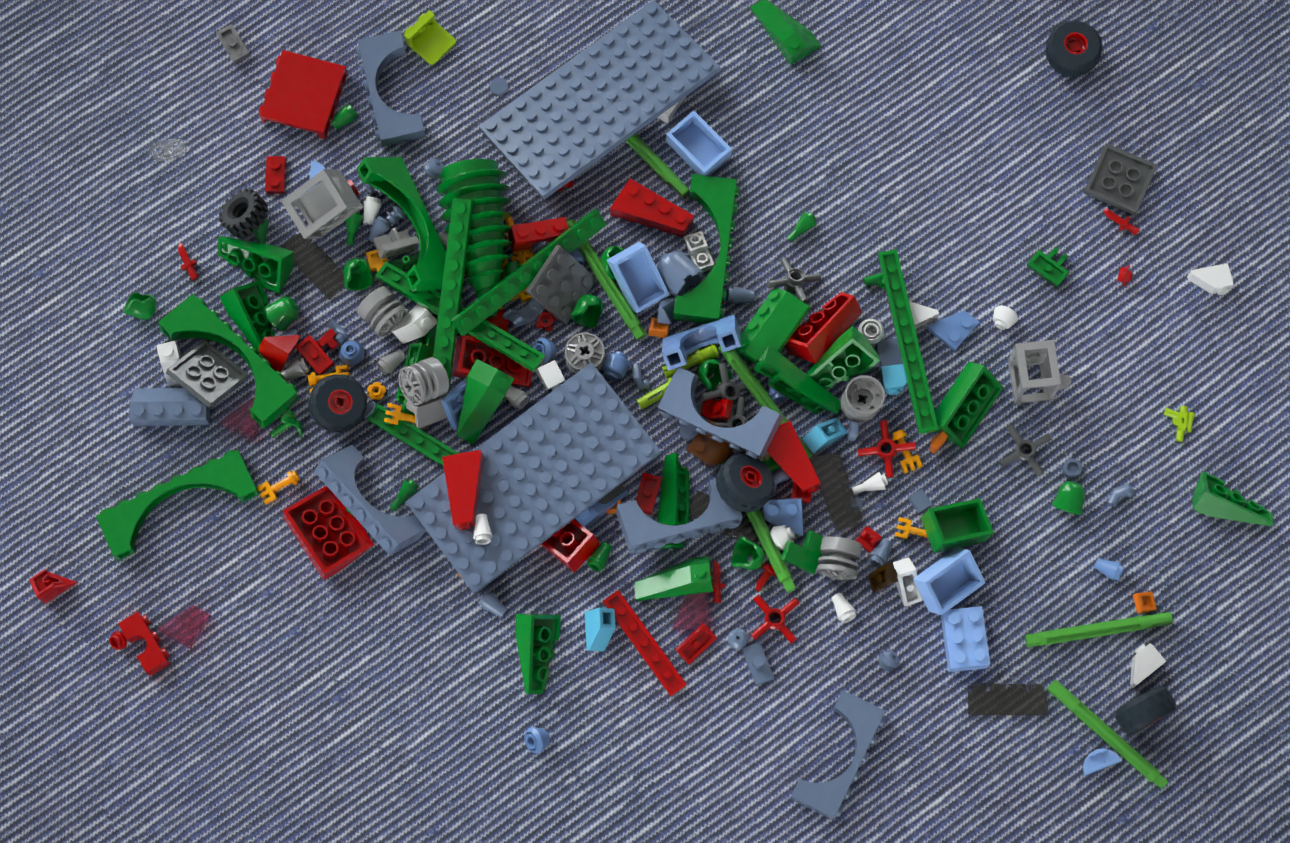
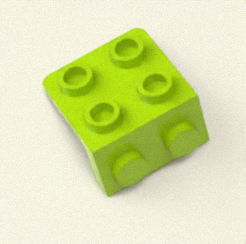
M430 10L426 14L423 13L413 26H409L404 34L406 44L429 65H435L456 44V39L436 22L435 14Z

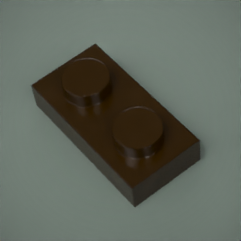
M887 563L868 574L873 593H879L898 582L897 571L893 563Z

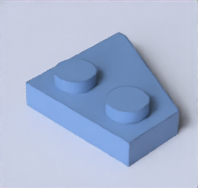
M964 310L931 323L926 329L955 352L978 326L979 321Z
M467 378L461 381L441 400L451 428L456 431L462 411Z
M802 498L770 499L763 506L764 520L777 526L786 525L788 528L791 527L795 534L804 536Z

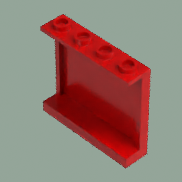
M282 50L281 56L278 55L276 60V70L272 72L270 77V87L265 91L264 105H261L259 108V116L262 123H266V120L303 129L317 133L319 138L326 140L331 125L330 121L333 120L348 75L347 68L336 63Z

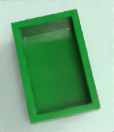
M980 498L930 508L921 517L934 553L984 543L994 534Z

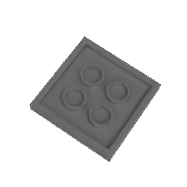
M1106 143L1084 194L1136 215L1158 165Z
M556 245L526 289V292L559 322L567 325L578 299L588 294L597 279L564 248Z
M206 340L167 368L166 371L167 375L209 408L246 380L248 373Z

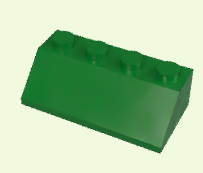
M774 288L741 334V347L735 348V350L744 361L757 364L768 346L773 347L780 353L811 307L789 292Z
M968 361L935 410L938 431L936 432L938 434L942 431L948 435L947 440L962 449L1004 388L984 365Z

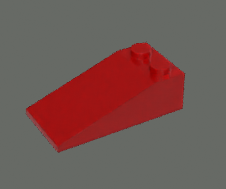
M465 335L457 339L451 376L467 378L475 360L478 359L514 378L511 386L530 388L531 370L473 336Z
M572 520L540 545L575 573L597 549L600 543L594 534L577 521Z

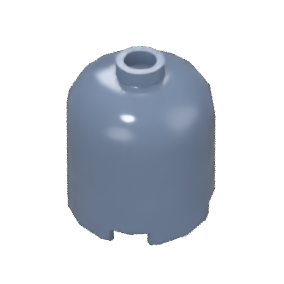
M681 251L664 253L658 260V272L665 286L675 297L686 294V291L691 287H697L704 277L703 271Z

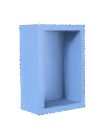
M692 111L666 134V143L698 175L710 176L731 158L732 148L695 111Z
M638 242L607 260L625 299L636 313L670 295L646 245Z
M958 547L913 578L928 611L939 615L947 612L985 584L984 578L970 550Z
M982 606L949 609L940 615L948 672L988 668L990 666Z

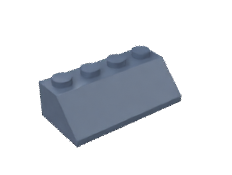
M185 388L134 389L130 400L129 421L133 426L210 425L211 407L206 406Z

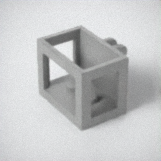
M323 169L281 201L304 239H321L363 208L342 172L335 169ZM295 207H298L300 209L301 213L310 225L308 228L303 222Z
M1054 340L1015 344L1008 359L1014 404L1053 400L1058 390H1065L1072 382L1070 375L1059 374ZM1039 365L1041 379L1029 380L1027 366ZM1043 387V393L1023 395L1025 389Z

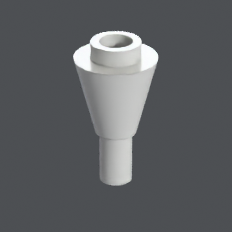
M879 471L863 482V484L852 487L854 495L863 491L886 490L885 486L888 485L885 474L881 475Z

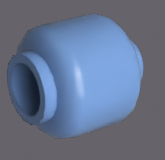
M616 351L606 356L602 365V371L606 378L617 381L624 378L630 363L624 353Z

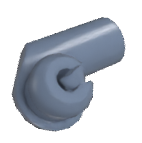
M332 319L326 326L334 330L336 333L335 341L338 344H342L344 341H347L348 335Z
M639 363L632 364V378L638 389L642 391L643 389H649V380H642L641 365Z
M783 469L772 473L775 484L773 494L776 493L778 483L789 479V476Z
M1128 484L1114 488L1107 504L1116 507L1120 497L1133 496L1134 489Z

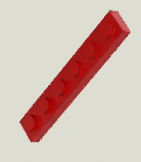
M617 590L602 602L606 608L615 610L616 622L669 696L672 697L687 686L685 681L620 591Z

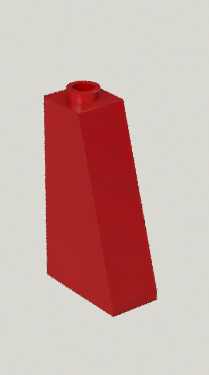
M789 420L779 425L767 453L804 493L808 492L811 494L819 490L818 486L822 484L791 421Z
M481 450L442 457L453 526L456 529L459 528V530H467L471 528L470 526L475 525L484 460Z

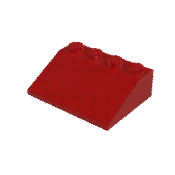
M327 486L283 510L284 521L323 580L340 572L374 546L361 523L346 511L343 503Z

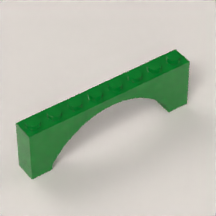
M365 157L357 167L363 184L371 185L392 199L405 212L416 230L420 246L419 259L417 264L413 265L405 275L411 290H442L446 251L402 157Z
M692 174L690 199H695L712 218L719 234L720 252L715 266L705 280L686 294L676 296L673 320L707 324L722 319L724 316V308H721V302L726 300L727 290H723L724 284H728L729 273L725 271L726 266L730 267L731 261L728 249H732L733 238H730V232H734L735 221L732 220V216L737 214L738 204L734 203L735 197L739 198L740 186H736L737 179Z
M191 294L158 322L160 331L171 341L187 338L207 339L226 345L238 353L250 367L255 379L256 391L254 404L250 408L251 417L265 429L298 400V390L292 383L288 384L279 371L275 372L265 358L261 359L254 347H249L245 344L244 338L240 334L236 335L227 322L223 323L213 309L209 310L202 298H197Z
M230 450L219 459H210L204 466L193 467L188 471L189 473L176 475L165 484L159 483L148 492H140L131 500H123L114 508H106L100 511L96 518L113 557L119 561L136 553L134 550L135 541L146 517L160 502L177 492L192 488H212L230 493L238 497L241 502L259 495L239 450Z

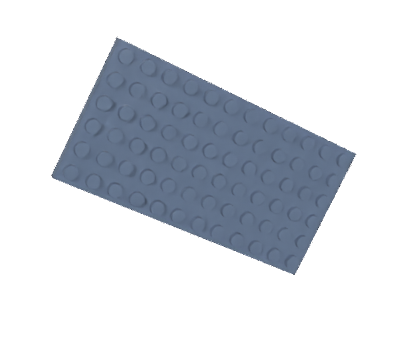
M653 0L479 125V129L540 197L545 200L719 73L721 68Z
M591 362L475 449L481 450L484 456L477 515H487L493 535L490 543H475V539H473L475 525L470 526L471 528L467 530H459V528L456 529L453 526L445 472L408 499L406 504L471 591L476 594L660 455L661 451Z

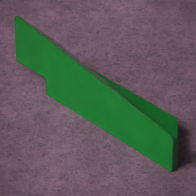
M432 328L425 336L420 337L418 343H410L404 367L433 357L436 329ZM399 385L396 399L397 402L402 404L401 412L415 416V413L406 408V401L408 400L404 397Z
M768 346L754 370L771 378L769 379L768 386L814 414H821L822 410H829L834 414H838L840 400L773 347Z
M678 453L666 455L664 459L657 520L658 523L670 526L689 523V471L687 467L681 466L678 461ZM682 541L678 544L669 543L659 549H683L684 542Z

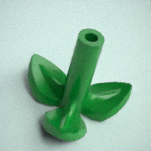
M419 253L414 254L410 258L405 255L402 259L391 260L390 263L403 272L406 270V273H408L412 266L417 264Z
M287 408V413L281 419L283 423L270 431V435L273 438L291 426H295L299 437H302L301 422L297 420L296 414Z

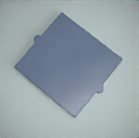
M897 338L882 340L876 343L881 367L902 364Z

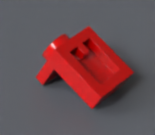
M729 399L703 401L700 414L711 421L730 419L733 401Z

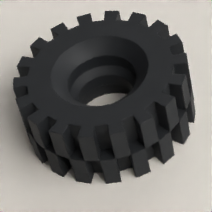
M244 188L243 192L238 190L236 195L234 193L231 194V198H227L225 200L226 204L221 206L223 211H219L221 225L233 236L245 238L247 234H254V230L258 231L260 224H264L263 219L268 216L266 214L268 212V205L255 191Z

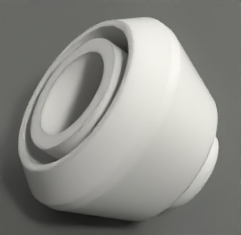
M997 306L993 314L994 325L1001 330L1009 329L1018 321V316L1009 307Z
M875 319L864 320L858 327V331L868 339L870 344L879 342L884 335L882 324Z
M786 525L774 526L771 530L772 539L779 550L784 551L787 541L794 542L795 534L791 527L788 528Z

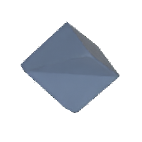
M665 297L660 300L657 317L658 323L672 324L675 306L674 298Z

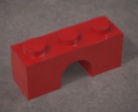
M566 217L512 225L508 238L512 242L510 244L512 252L530 249L533 244L541 241H547V244H550L569 228Z
M138 611L118 623L124 636L130 643L138 639L146 640L147 647L145 651L136 657L149 676L170 665L168 660L170 655L165 647L161 648L158 642L161 639L156 631H151L149 627L151 622L146 614L142 615Z

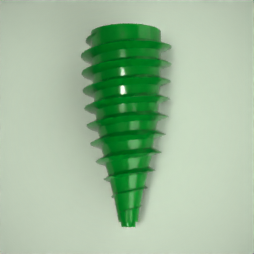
M469 159L447 165L442 169V173L439 176L442 183L436 189L439 195L444 196L439 201V206L446 210L442 214V219L447 223H450L453 198L473 200L464 275L469 276L470 279L467 281V284L474 288L476 292L475 297L480 298L501 282V275L507 272V270L502 269L503 261L511 257L503 253L504 247L512 244L511 241L504 239V234L508 233L512 228L504 225V220L512 216L511 213L503 211V207L511 202L510 199L502 197V193L506 192L509 186L500 184V180L505 178L508 173L499 170L498 163L491 159ZM450 224L445 227L446 234H449ZM498 310L495 311L488 318L497 317Z

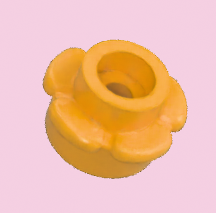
M374 382L372 385H369L367 388L369 398L381 400L386 393L385 386L381 385L380 382Z

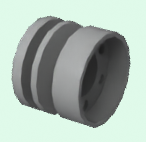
M387 286L379 287L371 292L357 309V314L366 323L371 322L370 328L375 330L378 337L392 332L391 330L408 313V309L402 306L399 300H395V295Z
M584 332L578 333L568 340L565 347V359L569 372L574 376L591 362L599 373L602 372V365L605 361V349L601 339L594 334ZM586 351H588V354H584V356H582L581 352L585 353Z
M434 357L403 367L399 372L401 391L408 402L413 405H420L423 402H428L430 399L443 396L448 392L449 379L442 363Z
M860 375L853 378L847 384L840 399V406L844 415L858 423L872 420L883 405L885 390L882 384L871 376Z
M823 537L820 552L826 556L819 557L818 562L820 565L817 566L816 572L838 580L856 579L858 572L855 570L858 569L859 565L851 560L860 559L862 544L847 538Z

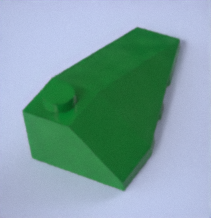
M761 0L750 7V10L790 65L821 47V44L809 29L769 0Z
M223 236L218 237L217 254L234 267H240L248 277L252 276L256 280H260L263 288L277 293L282 291L293 270V251L274 245Z
M259 280L233 288L220 296V299L229 317L261 355L259 347L263 338L273 337L275 333L271 329L270 322L264 312L269 302Z
M851 326L832 344L808 371L807 375L827 390L833 387V384L843 380L844 382L848 381L850 377L859 373L860 375L866 373L880 361V358L868 339Z
M478 359L475 360L466 379L467 384L456 433L458 437L471 444L475 443L503 400L514 378Z
M1202 471L1192 497L1193 509L1196 512L1210 517L1272 526L1274 524L1270 511L1253 500L1246 501L1240 495L1241 492L1236 489L1234 492L1224 486V481Z
M710 556L689 558L634 582L636 601L713 592Z
M516 614L515 635L526 694L544 693L550 672L548 669L551 658H554L555 652H553L555 641H558L560 637L561 615Z

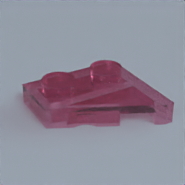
M251 398L220 421V426L253 441L261 427L250 414L254 398Z
M709 592L686 595L673 624V630L697 629L702 623L711 628Z
M192 605L160 626L158 631L191 649L211 615Z

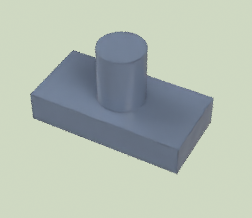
M760 642L741 649L756 686L774 679Z

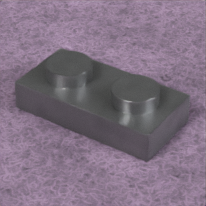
M232 24L216 32L234 64L250 56Z

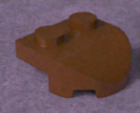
M710 419L706 421L714 426L720 427ZM697 433L686 448V451L700 460L703 465L708 467L723 465L730 458L732 448L729 447L730 443L726 441L719 443L712 439L713 435L706 433L702 435Z

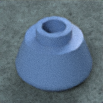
M546 338L537 339L532 347L545 355V359L541 364L552 360L557 352L555 344Z
M353 340L343 343L339 349L340 360L350 366L359 364L365 355L363 346Z
M528 728L524 736L526 747L535 754L541 753L549 744V733L543 728Z

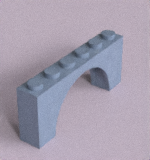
M401 30L357 40L359 47H356L357 56L362 58L363 62L359 64L362 75L365 74L367 79L363 80L366 91L370 92V97H367L369 108L373 107L374 110L371 117L373 125L377 124L378 130H375L377 142L381 141L382 146L385 147L426 137L420 113L404 114L389 108L378 95V81L383 69L392 60L406 54Z
M678 367L658 406V409L662 411L661 415L668 419L674 417L679 420V424L685 427H689V425L696 427L695 431L702 435L706 433L713 435L712 439L719 443L726 441L730 443L729 447L739 451L741 448L747 451L746 455L754 459L757 456L763 459L783 416L772 409L762 406L753 419L741 426L732 428L714 426L701 417L696 407L695 388L699 378L695 374Z
M353 445L322 459L314 472L389 556L420 540L426 529L415 514L408 517L388 515L373 507L361 495L356 486L354 474L365 458Z
M716 479L709 480V505L705 512L696 520L684 525L670 526L652 520L640 509L636 500L618 504L616 509L630 554H640L650 548L659 549L669 543L678 544L684 541V539H696L706 533L715 534L725 528H736L741 524L742 513L728 506L722 500L716 487Z
M842 690L833 711L840 714L847 721L854 734L855 754L851 765L842 775L828 782L813 783L799 779L790 797L791 800L831 820H834L835 816L840 817L844 809L841 803L844 798L848 800L853 790L850 788L852 780L857 781L861 770L858 768L861 762L865 764L870 754L867 752L869 745L874 746L878 737L875 732L878 727H883L887 718L884 716L885 710L845 690Z

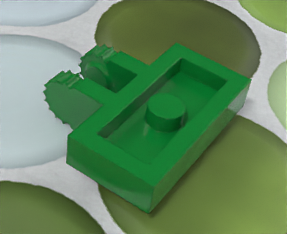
M1055 247L1048 256L1038 250L1028 262L1027 267L1058 288L1069 273V271L1062 267L1068 255H1062L1056 263L1052 258L1058 253L1059 248Z

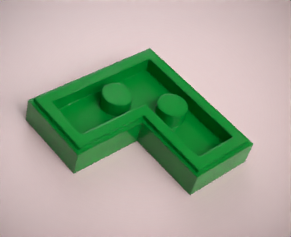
M808 531L803 547L792 541H787L781 559L809 574H815L819 557L822 554L820 548L823 536L814 531Z

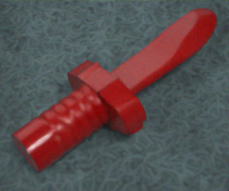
M1108 208L1104 209V213L1109 219L1121 225L1118 230L1122 232L1125 228L1135 236L1138 234L1140 229L1129 223L1130 217L1127 216L1124 220Z
M180 243L178 245V252L184 262L180 267L182 271L187 270L191 280L195 281L199 278L194 269L197 262L196 260L190 261L183 244Z
M713 561L714 603H721V589L726 587L725 583H720V566L718 562Z
M766 563L762 565L765 571L756 583L757 592L761 591L770 575L776 576L771 563L769 565Z

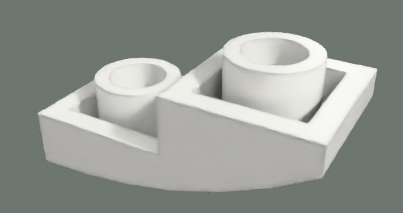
M702 231L684 236L692 262L703 272L713 269L715 264Z

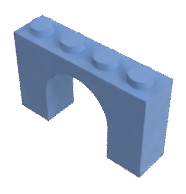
M735 315L663 338L662 356L667 369L672 370L686 365L687 356L694 350L706 345L720 344L723 352L741 347V331Z

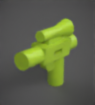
M1180 406V412L1165 408L1163 415L1171 417L1173 425L1177 426L1176 441L1183 442L1186 428V432L1191 433L1195 413L1187 412V406Z

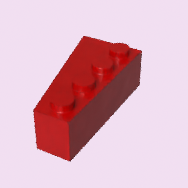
M631 178L610 207V215L612 217H620L626 219V221L640 223L645 227H653L682 238L686 236L694 223V215Z
M840 292L822 306V311L808 317L809 321L802 326L799 325L786 343L785 348L788 354L816 363L862 314L855 296Z

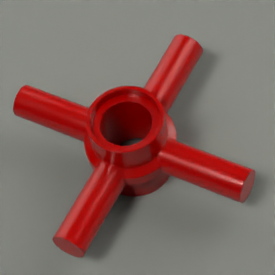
M883 420L880 421L882 440L877 444V447L858 449V456L878 454L880 458L884 459L886 478H893L892 458L897 452L916 450V443L896 444L889 438L888 421ZM885 445H890L892 450L889 453H883L882 448Z
M759 594L753 598L765 613V623L750 634L753 640H757L769 629H779L791 644L794 643L797 638L785 625V615L799 605L800 602L794 598L782 609H771ZM770 616H779L780 622L772 623Z

